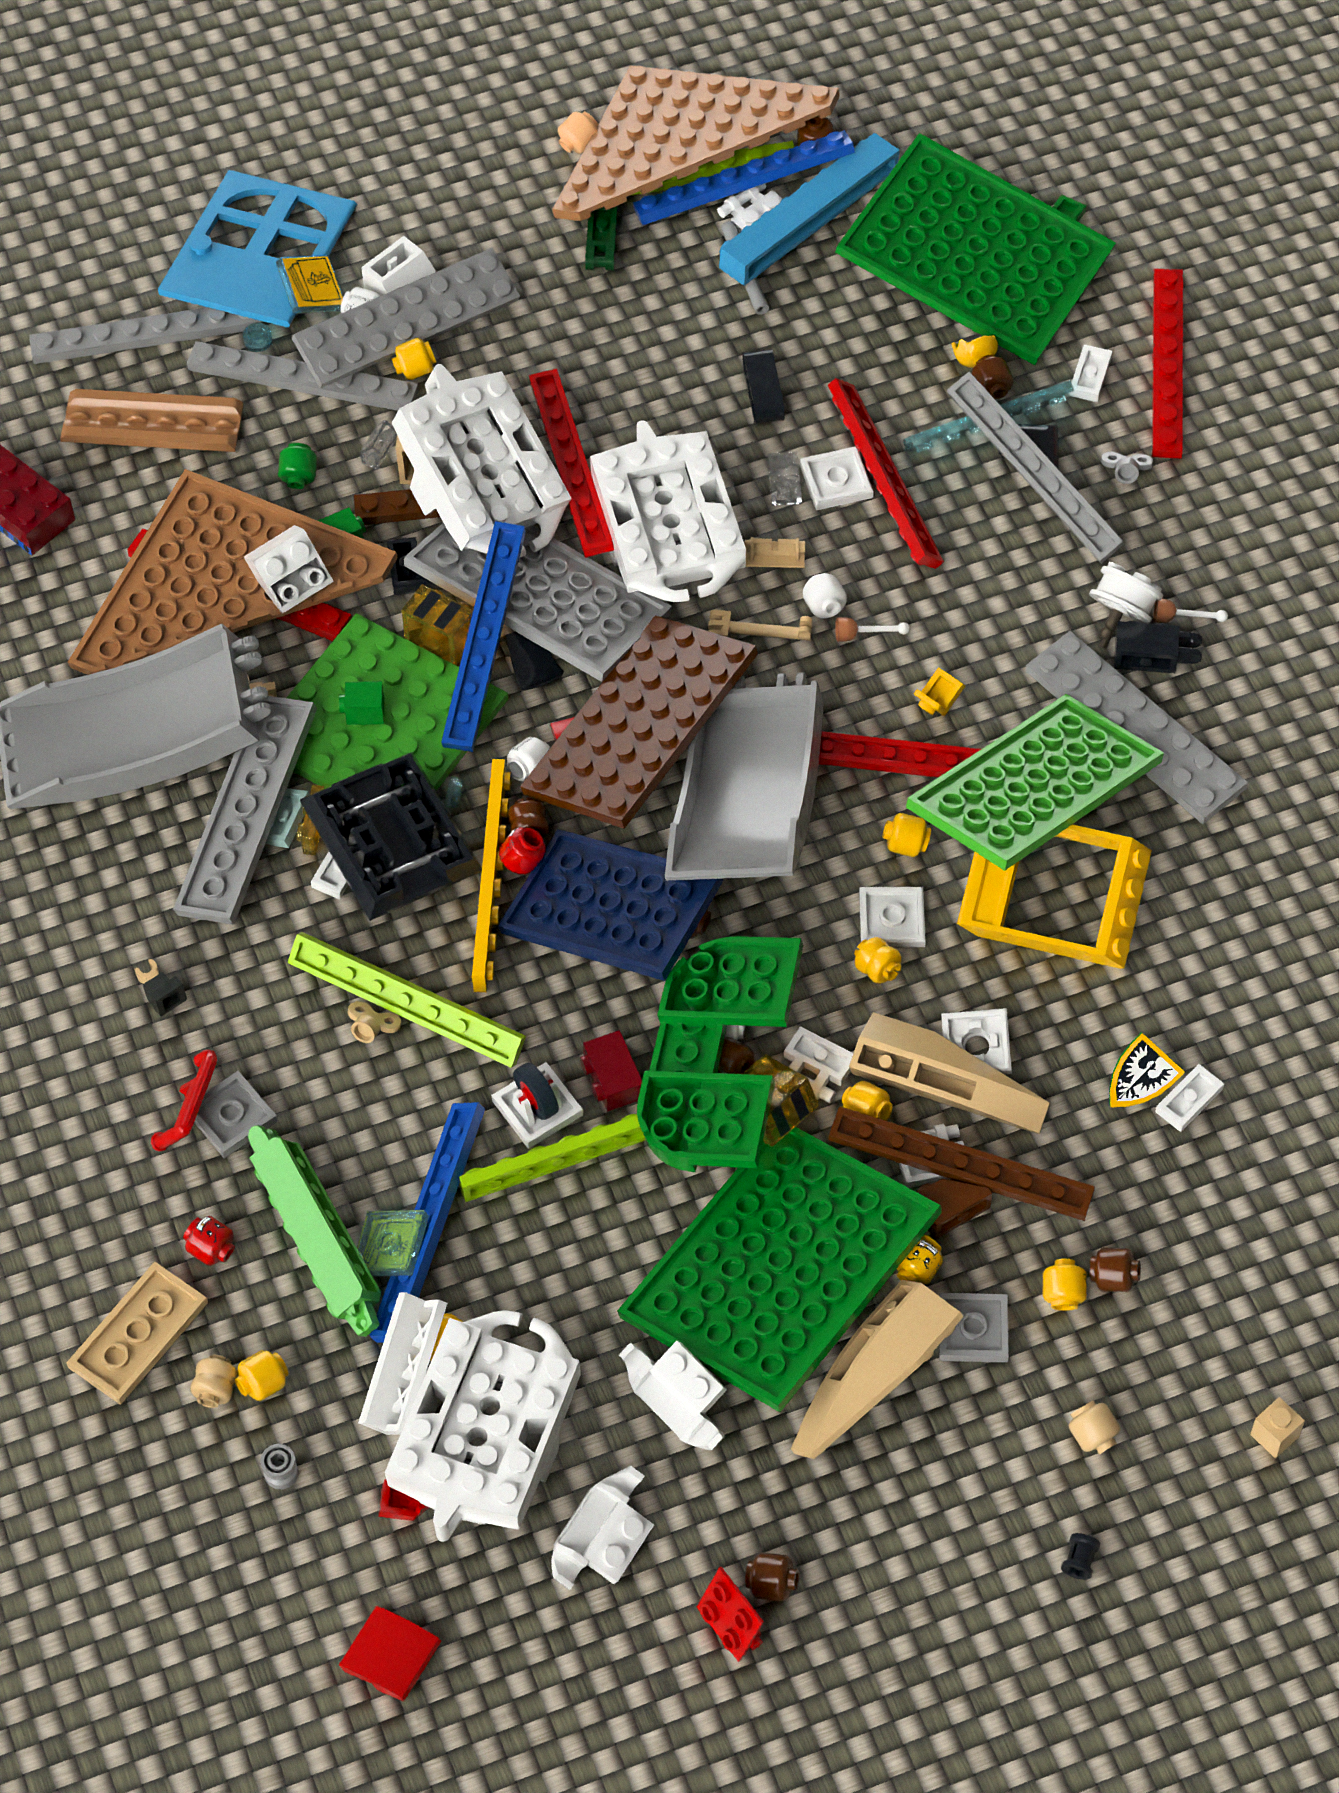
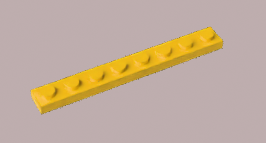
M492 759L472 969L474 992L487 993V982L494 979V961L489 960L490 952L496 953L497 934L492 933L493 925L499 924V906H495V897L501 898L502 879L497 878L498 870L503 871L504 864L499 856V848L507 835V826L502 825V818L507 817L509 810V798H504L505 790H511V772H506L505 759Z

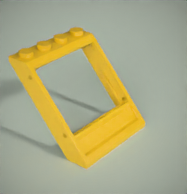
M1073 824L1055 836L1118 851L1096 947L1004 927L1019 861L1004 871L974 852L957 921L959 926L978 937L1119 969L1125 968L1152 850L1132 837Z

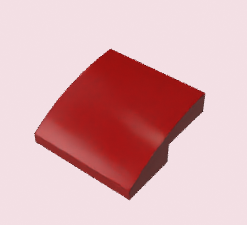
M376 1605L339 1663V1666L345 1673L371 1683L377 1691L405 1701L442 1641L415 1623Z

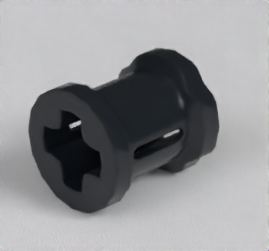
M1073 1533L1069 1540L1071 1544L1067 1560L1062 1562L1061 1570L1073 1578L1087 1580L1092 1577L1093 1570L1091 1569L1094 1554L1098 1552L1101 1543L1092 1536L1083 1533Z

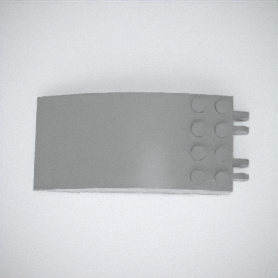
M221 623L171 648L143 659L82 677L53 683L43 681L1 701L0 759L7 807L9 809L85 801L126 792L185 774L258 742L256 722L269 716L271 708L267 702L261 703V701L268 698L266 688L256 686L250 689L247 671L254 669L256 666L258 667L262 663L260 653L252 652L259 647L257 637L247 636L239 639Z
M805 672L796 674L795 686H788L786 673H780L777 675L776 687L746 688L745 677L742 675L735 684V688L730 690L689 744L679 802L674 821L670 823L665 870L666 881L794 875L805 844L813 807L824 707L818 682L811 681V685H806Z

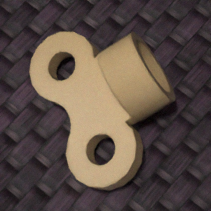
M362 1001L353 1002L348 1007V1016L355 1021L351 1026V1032L360 1042H372L380 1030L385 1033H394L400 1030L401 1018L394 1013L375 1012L369 1004Z

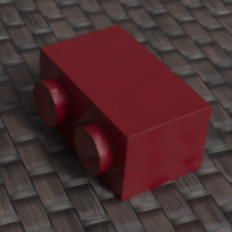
M620 1030L583 1042L584 1055L580 1057V1063L585 1075L591 1074L594 1080L591 1087L597 1102L603 1101L607 1112L637 1102L642 1079Z

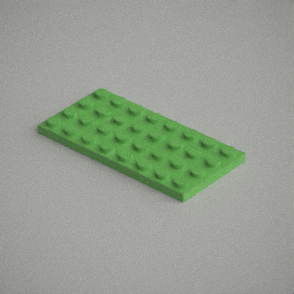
M1065 694L909 796L906 808L1005 871L1162 763L1164 752L1068 694Z

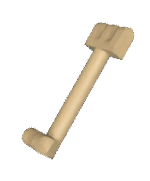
M710 611L708 631L729 637V633L811 641L812 618L809 616L800 618V627L731 621V611Z

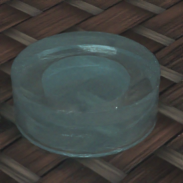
M254 323L247 326L243 331L245 347L253 352H261L268 349L273 341L271 329L262 323Z
M451 776L445 807L458 808L463 787L462 778Z

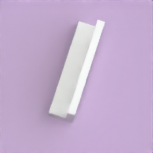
M406 1292L399 1293L359 1424L386 1435L401 1434L424 1380L447 1306L446 1302L441 1300L425 1301Z

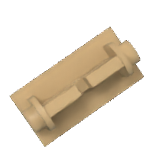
M751 537V540H745L746 567L804 568L805 541H799V538L772 541V539Z

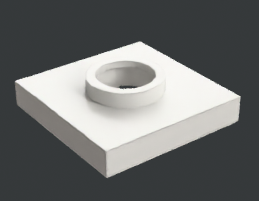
M1007 1008L941 1014L944 1038L964 1050L967 1041L971 1037L981 1036L985 1038L989 1043L988 1052L985 1055L983 1053L973 1056L1003 1074H1012Z

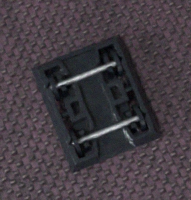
M413 752L387 763L376 765L300 799L302 806L370 921L482 872L481 865ZM399 796H402L401 804L397 798ZM435 826L439 834L438 838L433 840L432 837Z

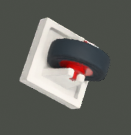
M547 1062L539 1067L532 1063L521 1065L514 1070L513 1076L515 1081L491 1095L492 1102L528 1149L583 1116V1109Z

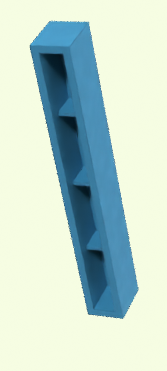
M873 133L865 140H861L854 147L855 153L840 157L828 168H823L816 177L809 182L803 183L792 195L784 197L777 206L770 211L764 212L757 221L750 226L744 227L741 233L733 239L724 242L719 251V268L745 286L884 181L898 163L899 149L876 133Z

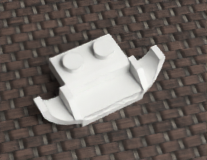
M676 1341L656 1363L632 1343H629L619 1354L627 1367L629 1382L634 1393L669 1426L681 1441L695 1447L713 1450L724 1439L723 1432L705 1413L727 1389L681 1342Z
M629 1466L604 1478L591 1487L553 1544L552 1575L556 1581L568 1590H571L575 1578L586 1565L590 1566L611 1583H617L653 1528V1523L627 1505L630 1499L629 1495L644 1478V1475L634 1467Z

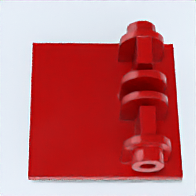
M722 1566L719 1567L699 1601L697 1609L700 1611L704 1621L710 1624L719 1636L724 1647L740 1662L749 1647L751 1650H755L763 1643L760 1638L762 1634L759 1630L764 1621Z

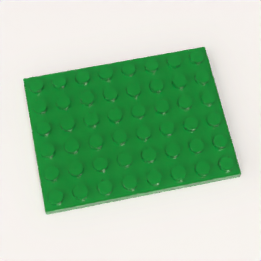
M919 133L839 242L835 253L981 336L994 335L999 346L1035 366L1114 250L1116 242Z
M788 1123L790 1130L782 1137L776 1124H774L764 1136L758 1168L738 1167L617 1310L622 1320L666 1346L671 1347L676 1341L681 1342L710 1372L778 1412H781L942 1213L941 1206L936 1202Z

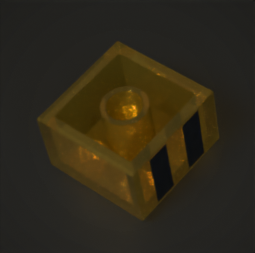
M421 585L401 610L405 639L460 667L473 610L463 602H456L446 597L437 589H430Z
M766 1054L743 1073L750 1075H773L775 1087L763 1142L772 1147L819 1106L807 1077Z

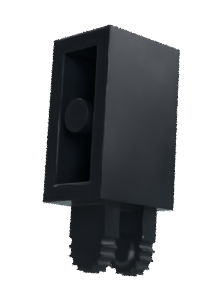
M1118 621L1115 636L1114 668L1175 673L1177 663L1195 664L1201 662L1202 652L1194 648L1201 646L1202 636L1198 633L1179 631V626L1166 623L1150 624L1136 621Z

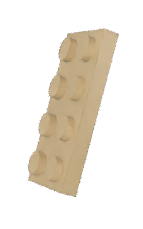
M154 1262L66 1362L68 1368L121 1405L208 1304L207 1297Z

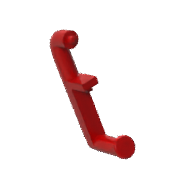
M206 1049L194 1056V1063L199 1067V1070L194 1079L180 1087L179 1092L184 1094L185 1099L174 1127L164 1133L156 1132L151 1137V1145L156 1151H164L168 1146L190 1134L217 1064V1055L213 1050Z

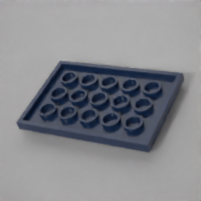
M557 829L546 847L544 857L535 869L531 871L500 921L498 928L501 934L665 981L724 880L719 878L666 881L667 858Z

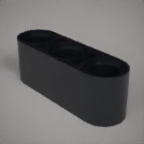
M773 350L743 352V369L754 423L785 420L784 403Z

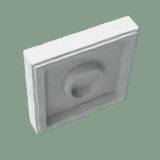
M856 446L800 458V467L816 511L873 498L874 491Z
M923 887L859 888L861 942L865 939L869 940L873 937H880L890 947H925Z

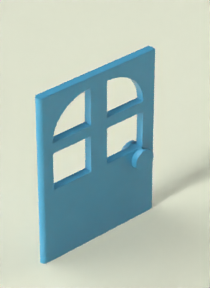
M228 170L160 284L158 293L173 299L289 327L300 307L298 306L283 260L268 256L270 249L278 235H283L318 244L311 257H329L353 214L357 203L353 200ZM248 196H276L265 216L228 207L236 200ZM297 202L305 203L318 210L327 222L326 230L321 231L287 222ZM218 219L257 229L245 250L212 242L209 235Z

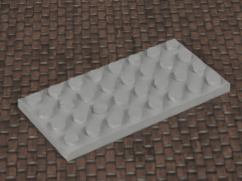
M442 523L404 557V566L474 607L487 554L470 548L461 551L445 524ZM533 525L525 528L526 533L523 542L526 556L519 558L504 625L602 682L633 647V644L639 640L641 632L656 615L667 619L671 615L672 606L659 598L640 591L628 593L621 576L590 558L584 557L583 554L555 538H552L547 546L533 552L530 549L529 542L536 539L540 535L541 530Z

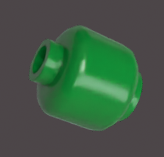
M289 444L288 447L280 452L278 477L292 489H303L305 485L311 484L316 478L318 459L316 453L307 444Z

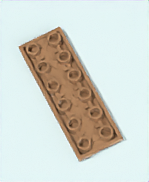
M74 389L69 395L60 440L61 442L236 452L244 404L236 398Z

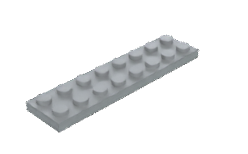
M490 248L297 332L293 335L292 340L319 388H322L395 356V348L399 344L414 338H421L424 342L518 301L520 295L494 249Z
M1071 631L1067 632L1026 665V672L1057 699L1068 694L1164 752L1162 763L1145 775L1200 823H1206L1247 789L1248 782Z
M268 696L267 700L261 701V703L267 702L270 705L271 714L256 722L259 741L234 753L173 908L177 916L235 924L317 711V707L313 702Z

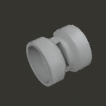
M274 1444L264 1450L260 1462L265 1481L268 1485L275 1489H286L292 1486L298 1478L299 1471L294 1452L291 1448L284 1444Z

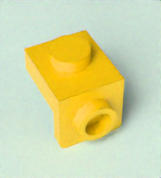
M938 667L923 690L917 689L914 695L920 700L918 706L931 715L937 711L945 716L965 688V685Z

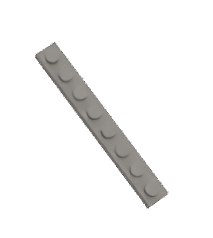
M205 307L31 334L29 338L33 363L39 364L263 329V325L260 320Z
M195 341L187 361L188 371L396 411L415 401L419 392L418 383L360 372L319 388L308 366L303 361Z
M970 372L966 373L946 390L954 402L1101 564L1124 545L1123 540Z

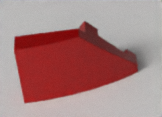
M384 1480L378 1517L413 1521L430 1508L419 1503V1500L388 1486L387 1480Z

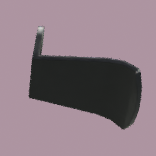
M515 631L500 638V642L506 640L514 673L522 690L547 685L563 675L564 671L554 661L550 652Z

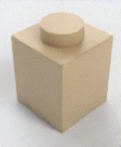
M1278 1397L1255 1418L1250 1435L1276 1459L1300 1437L1305 1420Z

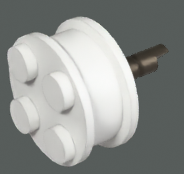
M1109 562L1107 566L1102 567L1101 572L1104 575L1097 589H1091L1089 593L1092 598L1112 609L1104 625L1105 627H1103L1099 635L1102 638L1099 646L1104 649L1107 648L1114 634L1113 631L1116 630L1118 621L1121 620L1123 615L1143 623H1150L1152 618L1149 616V613L1155 601L1162 600L1163 598L1162 589L1150 583V578L1137 572L1132 576L1125 572V568L1113 562Z

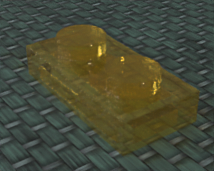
M312 785L310 795L325 789V786ZM303 807L302 811L305 819L304 823L298 824L297 841L302 843L303 854L316 856L320 835Z

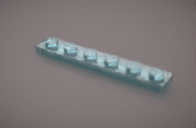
M1071 380L1000 404V406L1014 419L1012 414L1020 411L1023 412L1024 416L1041 410L1039 405L1049 401L1050 406L1067 401L1065 395L1073 392L1074 389ZM966 416L903 439L906 451L916 448L917 453L933 448L932 442L943 439L945 444L961 438L960 432L969 429L970 434H974L981 430Z

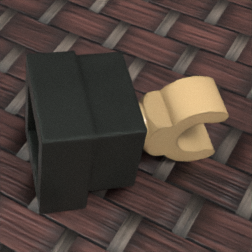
M149 959L151 971L142 973L139 968H135V973L138 980L143 983L147 1000L161 1017L185 1002L187 996L182 982L176 976L169 980L163 972L159 974L156 962Z

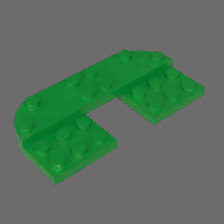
M734 936L714 939L699 945L700 951L687 960L682 957L669 973L663 988L657 1014L660 1026L650 1070L644 1071L637 1103L638 1122L646 1142L652 1152L667 1165L687 1172H696L697 1166L758 1168L775 1087L773 1075L717 1073L727 1025L787 1027L804 946L801 938Z

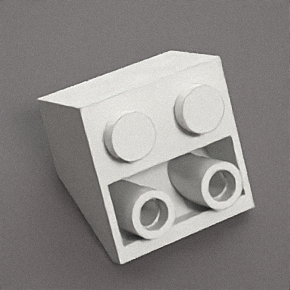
M405 236L401 237L362 267L364 289L377 292L381 296L436 272L424 251Z
M296 525L244 556L258 583L281 613L286 612L334 582L305 530Z

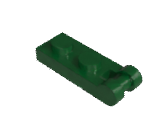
M618 206L608 210L601 207L590 212L591 217L588 218L585 270H594V267L605 268V271H614ZM595 253H606V255L595 256Z

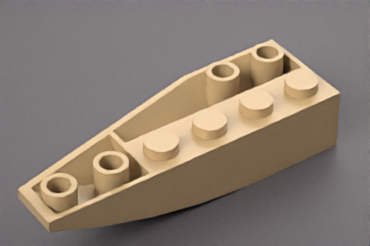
M874 1012L859 1036L849 1065L853 1075L1039 1135L1050 1102L938 1033Z
M902 1279L862 1323L838 1355L804 1416L791 1447L792 1452L811 1459H815L818 1455L822 1454L827 1447L933 1356L934 1350L946 1337L954 1332L955 1326L964 1317L961 1312L924 1284Z

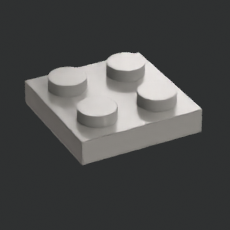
M236 1071L205 1093L194 1123L222 1157L226 1158L249 1142L247 1133H249L251 1127L259 1125L268 1129L278 1120L277 1115L239 1071Z
M939 1293L942 1299L959 1310L964 1316L955 1326L954 1332L939 1344V1361L1008 1363L1007 1294Z

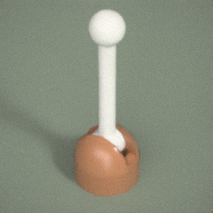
M1167 599L1156 600L1154 603V623H1169L1176 615L1215 618L1219 622H1224L1228 618V614L1224 610H1219L1217 613L1177 609L1175 604Z
M837 617L835 624L837 642L850 641L855 638L858 632H899L904 635L910 629L909 625L905 622L897 626H858L852 618Z

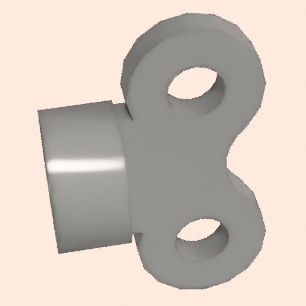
M1106 452L1101 456V463L1106 467L1115 468V477L1119 482L1130 484L1137 480L1139 470L1152 468L1153 458L1145 454L1123 456L1116 452Z

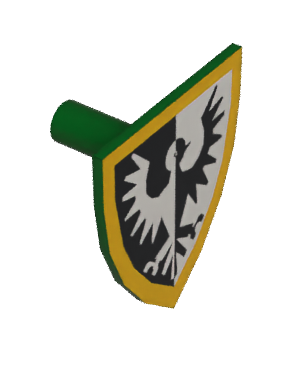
M1141 1032L1121 1054L1112 1072L1109 1086V1106L1129 1107L1145 1103L1161 1095L1185 1071Z

